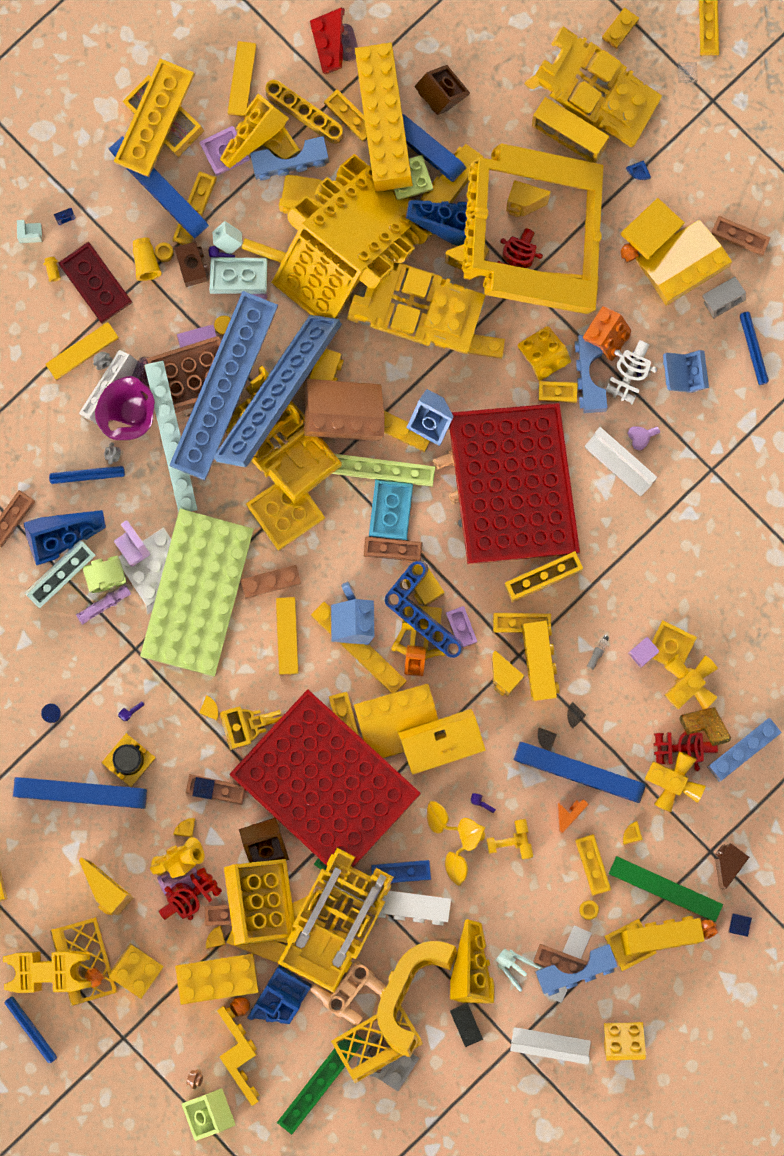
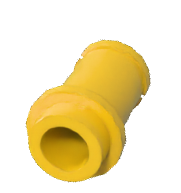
M55 257L45 258L43 265L46 266L49 282L60 280L61 277L57 266L58 260Z

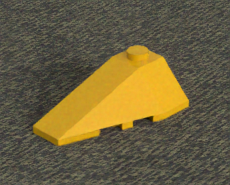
M259 93L247 107L244 113L246 115L245 120L242 124H238L236 137L229 141L220 158L228 168L237 164L276 135L289 119Z
M469 919L465 920L450 980V1000L462 1003H494L493 977L490 978L488 971L490 961L489 959L486 960L484 952L486 942L482 923Z

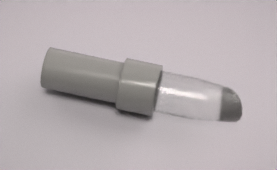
M604 635L598 646L595 647L587 665L588 668L594 670L599 658L602 657L609 640L607 635Z

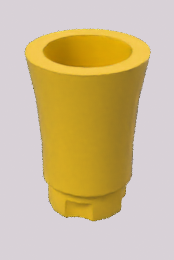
M144 237L134 240L133 255L136 267V280L149 281L160 277L162 272L157 263L150 238Z

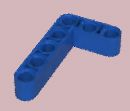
M415 561L410 564L386 594L385 604L445 655L455 658L463 652V643L408 598L428 573V565L424 561ZM416 564L423 567L421 575L416 574L414 571ZM404 579L411 582L409 590L404 589L402 586ZM392 594L398 596V604L391 603L390 596ZM407 606L412 607L414 610L412 617L405 614ZM421 619L428 621L429 626L427 629L421 628ZM436 631L443 633L442 641L435 639L434 634ZM452 643L456 644L459 648L456 654L449 650V646Z

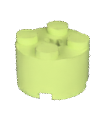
M119 556L110 557L108 561L104 562L102 559L92 561L90 565L83 567L90 593L111 590L110 588L115 585L119 587L126 583Z

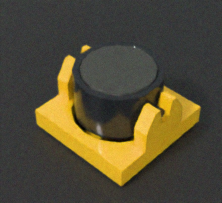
M126 733L101 763L132 787L156 757Z

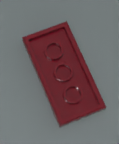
M89 241L58 262L61 269L101 324L133 303Z

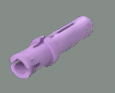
M124 584L111 593L108 592L105 597L77 613L76 616L83 625L106 609L118 605L117 603L131 595V592Z

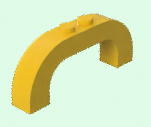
M440 941L418 944L409 949L401 957L395 970L390 972L389 983L386 988H383L380 995L381 1000L378 1006L377 1020L386 1042L391 1048L402 1055L411 1057L418 1042L415 1033L401 1028L396 1022L397 1013L416 973L426 966L435 965L451 970L457 955L454 945Z

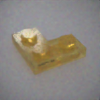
M715 707L682 714L679 718L687 735L705 731L712 746L728 743L731 740V736Z

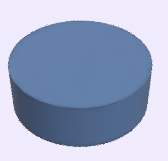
M348 581L343 583L341 586L348 601L356 599Z

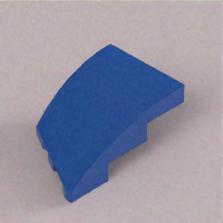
M278 965L247 1019L266 1020V1022L277 1021L283 1024H290L298 1012L302 1001L311 989L312 984Z

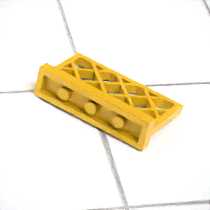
M96 917L50 931L56 952L71 951L74 946L95 958L90 968L83 964H80L81 967L91 970L98 959L106 967L103 976L106 971L109 974L111 969ZM93 923L95 932L92 937L81 932L86 924ZM72 929L78 933L73 943L65 939L63 931ZM80 934L90 939L85 949L75 944ZM91 941L96 942L100 946L97 956L87 951ZM107 977L104 978L110 982L112 990L103 992L97 987H91L94 989L90 997L83 999L80 990L67 992L71 1006L117 993L114 980ZM95 991L100 992V994L94 995Z
M401 1006L399 1009L401 1012L400 1021L396 1022L400 1027L401 1025L409 1027L416 1034L418 1042L415 1048H417L423 1042ZM377 1014L331 1041L355 1084L404 1056L391 1047L381 1046L384 1038L382 1032L372 1029L374 1021L377 1020ZM361 1029L368 1031L366 1041L355 1039L356 1032ZM371 1032L381 1034L379 1045L368 1042ZM343 1039L351 1041L348 1051L340 1050L337 1043ZM354 1042L364 1044L362 1055L351 1052ZM367 1045L378 1048L376 1055L372 1058L364 1056ZM350 1055L361 1058L359 1065L353 1069L348 1064Z

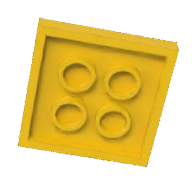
M276 483L246 503V506L278 551L325 520L324 515L308 493L294 503L281 489L280 485L277 486Z

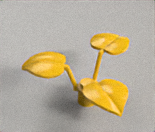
M429 801L427 822L430 829L437 834L442 833L444 829L455 830L459 832L460 839H462L463 847L457 850L456 854L448 852L445 858V869L449 878L456 885L461 886L467 877L468 865L466 860L460 856V853L465 849L468 851L474 850L479 842L485 839V827L477 824L470 818L461 819L458 827L448 826L446 824L449 817L444 807L435 801Z

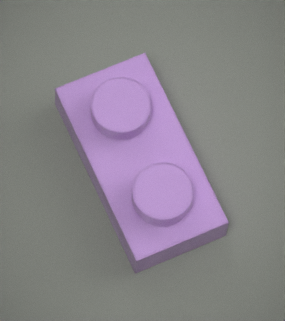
M462 606L446 612L453 634L463 643V646L467 647L477 643L465 607Z

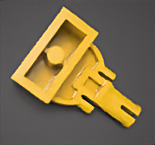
M239 706L219 713L230 751L250 745L251 741L256 739L260 733L266 732V728L262 727L279 721L282 716L273 717L279 716L281 711L277 710L254 717V715L260 714L261 711L241 709Z

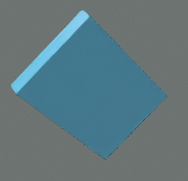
M375 479L369 537L407 541L413 484Z

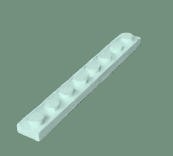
M164 361L145 364L150 391L154 396L155 413L178 512L179 509L196 511L198 509L190 475L169 466L181 435Z

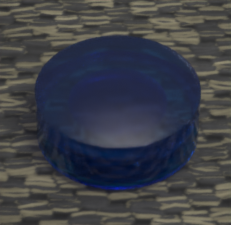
M47 704L42 708L41 716L44 721L55 723L61 717V710L55 704Z

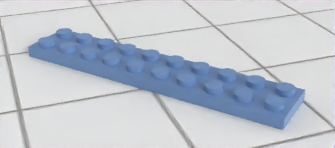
M242 291L172 457L170 467L204 481L206 480L215 459L214 455L221 445L275 316L278 304Z
M315 315L308 316L214 455L217 462L245 468L248 466L341 327L342 323L339 319Z

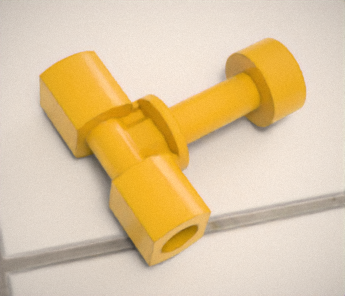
M526 819L514 821L516 833H513V838L497 841L494 840V837L487 838L489 854L497 853V848L515 845L516 849L520 848L522 860L533 858L532 846L528 843L527 838L529 831Z

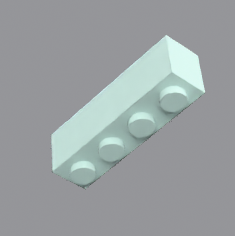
M79 540L25 592V595L38 608H41L96 555L83 541Z

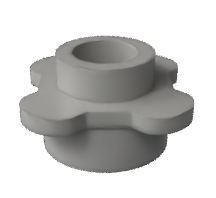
M100 352L95 355L93 364L97 366V370L105 369L110 365L113 359L109 357V353Z
M111 442L109 444V447L104 452L105 460H108V464L119 460L121 450L119 447H115L114 443Z

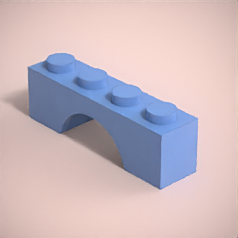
M323 136L305 140L302 151L291 159H280L274 156L269 149L250 153L255 178L260 180L270 179L274 175L285 176L295 170L303 172L308 167L315 166V168H320L329 163Z
M578 335L577 341H574L575 353L578 352L579 360H576V370L580 371V378H577L578 390H582V397H579V407L583 408V414L606 412V389L594 384L589 374L590 365L594 360L602 356L603 351L599 347L583 339L584 335Z
M768 718L707 768L720 782L782 732Z
M607 944L591 950L587 965L577 973H564L555 965L537 970L535 973L543 994L548 993V996L559 993V988L564 986L567 989L578 986L577 982L584 979L585 982L596 979V974L602 972L603 975L615 972L614 968L618 966L611 947Z

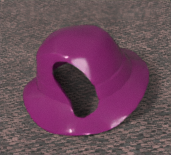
M126 376L115 380L104 389L97 402L95 418L99 428L107 437L113 440H133L141 437L150 429L153 422L154 396L150 389L136 377ZM142 392H144L148 396L147 400L145 396L142 394ZM114 420L131 425V427H119L111 431L108 422Z

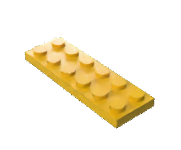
M161 58L159 59L114 159L116 164L144 176H150L195 76L194 72Z

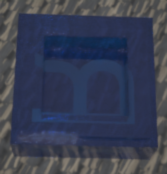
M72 208L54 214L58 225L75 220L76 218Z
M196 777L192 796L212 800L215 780Z
M732 913L728 933L748 937L752 918Z

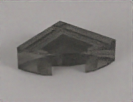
M572 702L567 711V720L570 727L574 729L586 714Z
M538 728L537 737L543 749L551 751L557 734Z

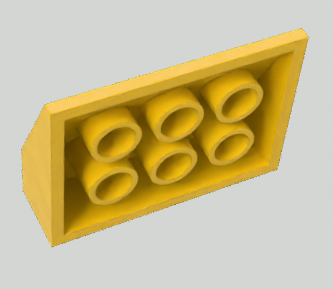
M700 220L673 235L648 260L643 255L636 258L639 266L666 306L726 270L732 263L724 248Z
M429 684L354 704L363 740L382 758L404 752L399 732L438 720ZM442 731L435 732L434 736L442 734Z
M81 857L79 862L95 900L100 904L98 908L106 915H120L134 897L93 862Z
M286 859L233 864L224 867L234 945L289 938L291 932H294L296 928L293 927L295 919Z

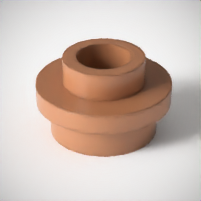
M198 1069L196 1071L191 1070L187 1078V1085L192 1089H196L203 1081L201 1070Z

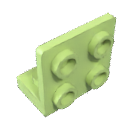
M423 155L409 159L413 186L394 189L397 200L433 190Z

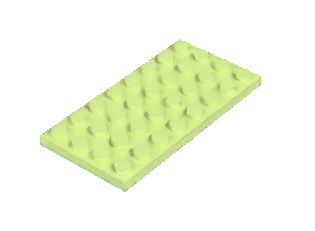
M179 509L140 657L215 677L253 528Z

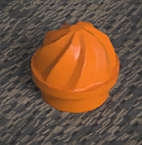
M630 243L624 244L621 249V258L625 259L626 263L640 256Z
M712 920L701 921L705 940L712 938L718 933L717 925Z
M93 967L91 970H87L84 978L87 981H91L92 987H97L102 984V980L105 977L98 969Z
M239 997L233 999L230 1007L233 1013L239 1017L246 1015V1012L250 1009V1003L246 998Z

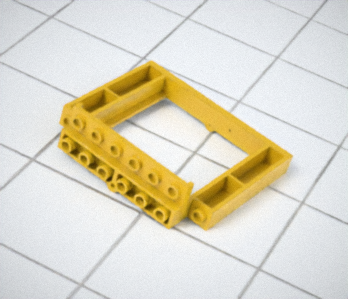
M503 143L492 150L491 159L479 157L471 162L468 173V180L470 182L467 198L469 200L466 209V238L463 249L465 253L462 266L464 279L471 280L478 275L486 276L483 287L485 288L484 295L583 314L595 311L599 243L602 237L600 224L604 165ZM489 170L587 190L582 279L484 260L486 219L488 217Z

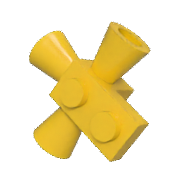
M679 654L675 655L664 666V668L678 677L675 680L676 684L665 694V697L676 709H680L693 695L703 710L708 708L717 699L716 695L703 687L706 684L703 678L718 670L716 664L706 655H704L695 670L686 668Z
M679 751L675 769L671 767L669 769L659 763L652 762L645 780L665 789L654 805L672 812L676 794L680 796L682 792L695 802H699L706 785L687 781L688 775H686L695 763V758Z
M190 837L183 846L177 847L175 845L166 850V855L155 856L152 859L150 870L153 875H162L168 871L172 878L185 875L196 864H201L204 861L205 854L201 843L196 838Z

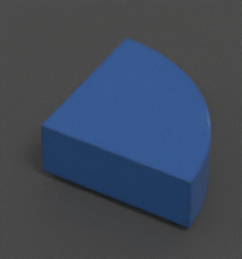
M644 160L626 167L627 172L635 179H651Z

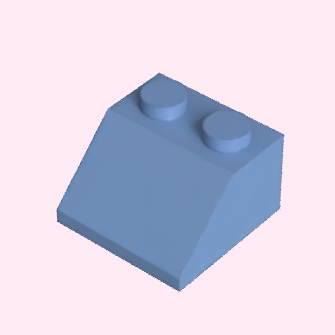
M426 389L419 399L406 428L440 446L451 424L453 415L443 397Z
M353 599L331 605V642L369 645L374 638V601Z

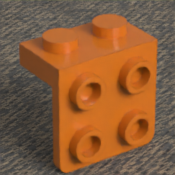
M602 306L585 332L583 339L599 347L607 359L613 361L617 357L615 350L621 351L624 343L630 338L631 329L621 314Z

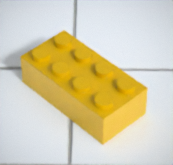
M547 621L521 624L531 701L557 698L556 694H559L560 690L559 683L554 680L557 668L556 663H552L551 655H555L553 643H549V636H552L551 624H547Z
M253 953L175 966L181 1005L260 993Z

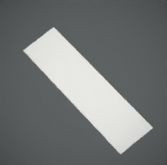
M574 925L563 953L581 959L592 933ZM564 986L559 988V993L548 996V993L544 995L562 1003L568 989Z

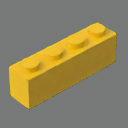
M466 143L462 148L459 147L454 155L462 161L466 169L454 182L450 181L443 174L441 177L437 176L432 183L433 190L425 192L420 200L431 201L432 203H442V201L453 203L469 181L468 173L471 162L479 157L484 158V156Z
M572 552L505 582L504 586L513 603L582 572L583 567L576 552Z
M693 916L683 917L682 921L675 922V919L663 921L664 924L661 925L651 922L646 923L643 928H638V925L628 926L626 931L621 932L625 956L702 943L705 940L700 918L693 919Z

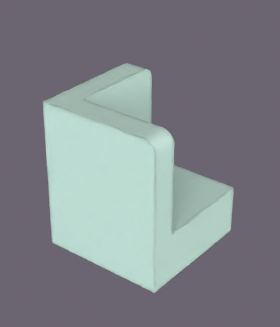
M17 220V239L19 243L42 242L41 223L26 224L25 220Z
M226 221L212 232L213 245L227 254H232L243 244L242 232Z

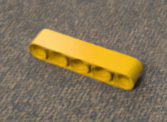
M272 79L266 83V96L270 101L321 137L323 136L330 143L337 144L342 141L343 129L338 122L278 80ZM273 87L279 89V91L275 94L269 92V90ZM287 98L294 100L292 104H286L284 101ZM301 109L309 110V113L306 115H302L299 112ZM321 119L324 121V124L318 126L315 124V121ZM332 130L340 132L337 136L329 134Z

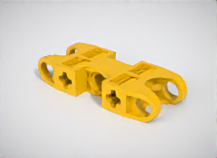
M40 951L20 952L3 956V962L13 966L16 972L15 978L12 981L4 983V990L16 993L42 991V982H53V992H72L92 987L91 981L82 978L78 972L79 965L86 960H90V954L81 951H57L51 953L52 961H41Z

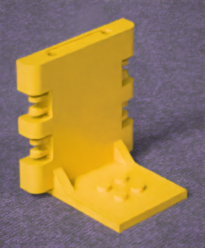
M355 154L340 165L336 181L326 177L319 183L315 192V199H310L305 195L291 207L288 213L290 224L298 232L271 283L310 315L337 319L353 289L360 281L370 288L377 287L391 274L394 269L392 263H403L414 251L415 247L413 245H421L433 235L430 231L406 218L408 202L411 200L409 197L397 200L394 189L375 192L371 167Z

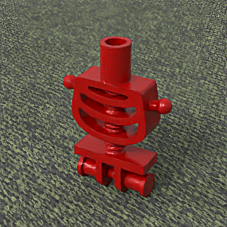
M525 228L520 239L511 236L508 241L505 238L500 240L501 244H505L503 258L511 266L529 268L532 266L535 257L538 259L543 258L541 253H536L537 246L531 244L535 234L534 231Z
M696 724L692 726L693 732L685 731L680 735L677 745H672L671 732L666 733L667 742H663L664 733H654L655 743H653V746H657V751L654 752L656 763L665 764L664 755H667L668 765H672V752H686L691 757V752H694L696 758L694 770L699 771L700 766L698 763L704 761V753H718L717 741L703 742V734L697 732L698 725ZM688 735L686 744L682 745L681 742L683 737ZM692 736H695L694 743L690 744ZM662 746H667V751H662Z
M205 868L197 871V875L201 877L199 880L193 873L190 875L192 882L196 885L193 889L185 883H177L172 888L169 886L165 887L167 892L165 895L169 903L158 910L164 920L176 912L182 919L187 917L188 920H192V914L196 913L200 908L197 895L202 893L210 903L212 898L208 892L212 891L214 896L221 894L222 889L217 886L216 880H212L213 876L208 874ZM194 898V903L191 905L190 901Z

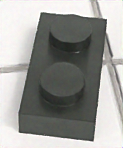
M468 1003L450 1010L465 1047L483 1040Z

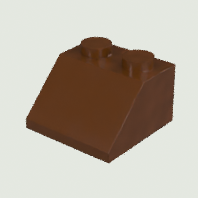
M448 65L426 72L414 86L419 95L424 98L431 110L437 115L447 112L470 94Z
M276 818L239 829L249 863L282 859L289 860Z
M732 843L722 845L715 854L718 856L715 859L719 888L722 890L727 889L750 858Z

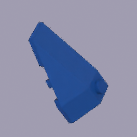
M409 200L406 214L407 219L453 245L460 246L465 243L467 202H458L456 204L449 203L448 201L432 203L431 201Z
M102 510L41 517L24 522L26 538L36 565L60 557L59 554L67 549L70 550L79 540H87L106 528Z

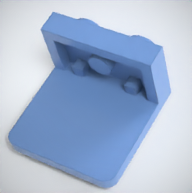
M698 350L688 354H663L666 385L669 391L693 393L709 388L704 351Z

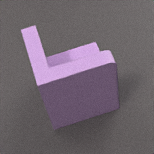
M646 637L628 654L642 668L659 653V650Z

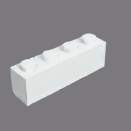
M389 891L387 896L384 895L382 899L386 902L378 916L386 918V914L394 915L393 919L405 921V917L413 918V922L418 923L432 920V924L444 926V922H448L451 899Z

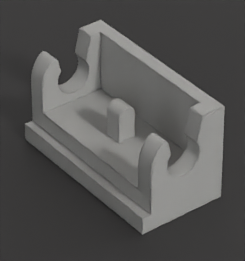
M733 277L703 294L702 297L705 300L706 308L714 319L746 300V292L736 277Z

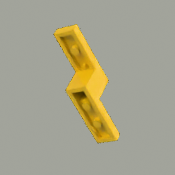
M222 1006L217 1012L238 1044L219 1056V1058L253 1106L259 1102L258 1097L260 1094L254 1086H249L247 1080H249L243 1069L239 1071L238 1067L257 1055L255 1052L257 1047L252 1040L248 1041L244 1036L246 1031L241 1024L237 1025L233 1018L236 1016L231 1008L228 1007L226 1009L225 1006Z

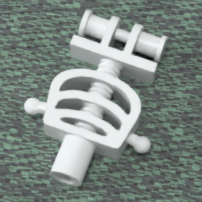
M639 340L634 353L625 350L622 354L620 350H615V355L620 357L617 362V368L624 375V379L620 381L611 376L610 381L618 384L616 388L608 383L606 392L613 394L614 398L619 395L622 397L621 401L626 400L631 405L633 404L636 395L629 394L628 390L638 393L639 389L629 385L631 380H643L647 377L648 371L653 373L657 371L656 367H650L651 361L644 358L650 344ZM625 357L631 361L630 365L624 360ZM621 362L628 368L626 373L620 367ZM638 365L646 366L645 369H638L637 367ZM635 372H644L642 376L634 377ZM621 386L626 388L624 393L619 391Z

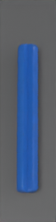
M743 312L740 314V320L759 385L767 384L769 379L750 312Z
M123 466L56 472L49 474V480L51 484L124 477L125 469Z
M14 997L8 998L4 1002L42 1056L49 1064L57 1059L56 1054Z

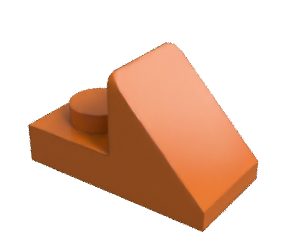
M407 646L405 675H424L426 647Z
M584 799L581 802L575 801L569 808L572 810L571 813L559 803L557 804L558 827L561 834L589 805Z

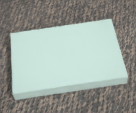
M211 257L210 294H241L242 291L250 294H267V258Z

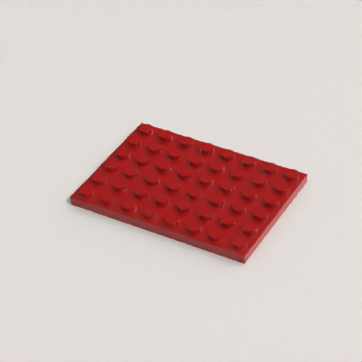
M560 403L451 412L453 419L449 430L467 565L568 555L572 552L579 554V540Z
M309 689L302 694L229 774L325 865L330 856L334 855L336 849L339 848L355 856L351 864L354 868L421 795L411 783Z

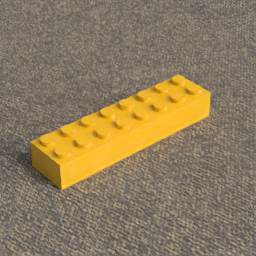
M392 42L355 48L375 192L413 186Z

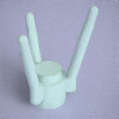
M504 949L495 961L499 963L498 967L503 970L514 986L521 992L522 988L507 970V968L509 969L512 966L523 976H527V973L514 963L515 958L538 969H543L544 967L516 954L511 949L510 951Z

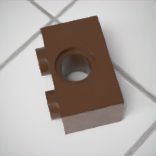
M196 241L174 247L185 286L189 287L207 282L206 275L210 274L207 264H202L201 258L204 257L202 247H197ZM192 260L198 262L197 266L193 268L189 267L188 263Z

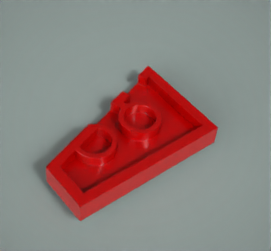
M342 7L310 20L324 74L342 68V33H344L342 22L343 15H345V9Z

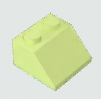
M222 1088L181 1104L195 1141L236 1126Z

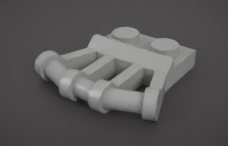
M373 1034L369 1037L368 1042L379 1045L377 1041L380 1040L381 1034ZM367 1045L364 1056L373 1057L369 1054L373 1048L372 1046ZM360 1048L358 1053L362 1055L363 1049ZM414 1054L411 1057L404 1055L383 1067L380 1073L374 1072L369 1076L376 1077L396 1091H399L419 1060V1057ZM358 1057V1061H357V1066L359 1065V1062H360V1059H361V1058H359V1057Z

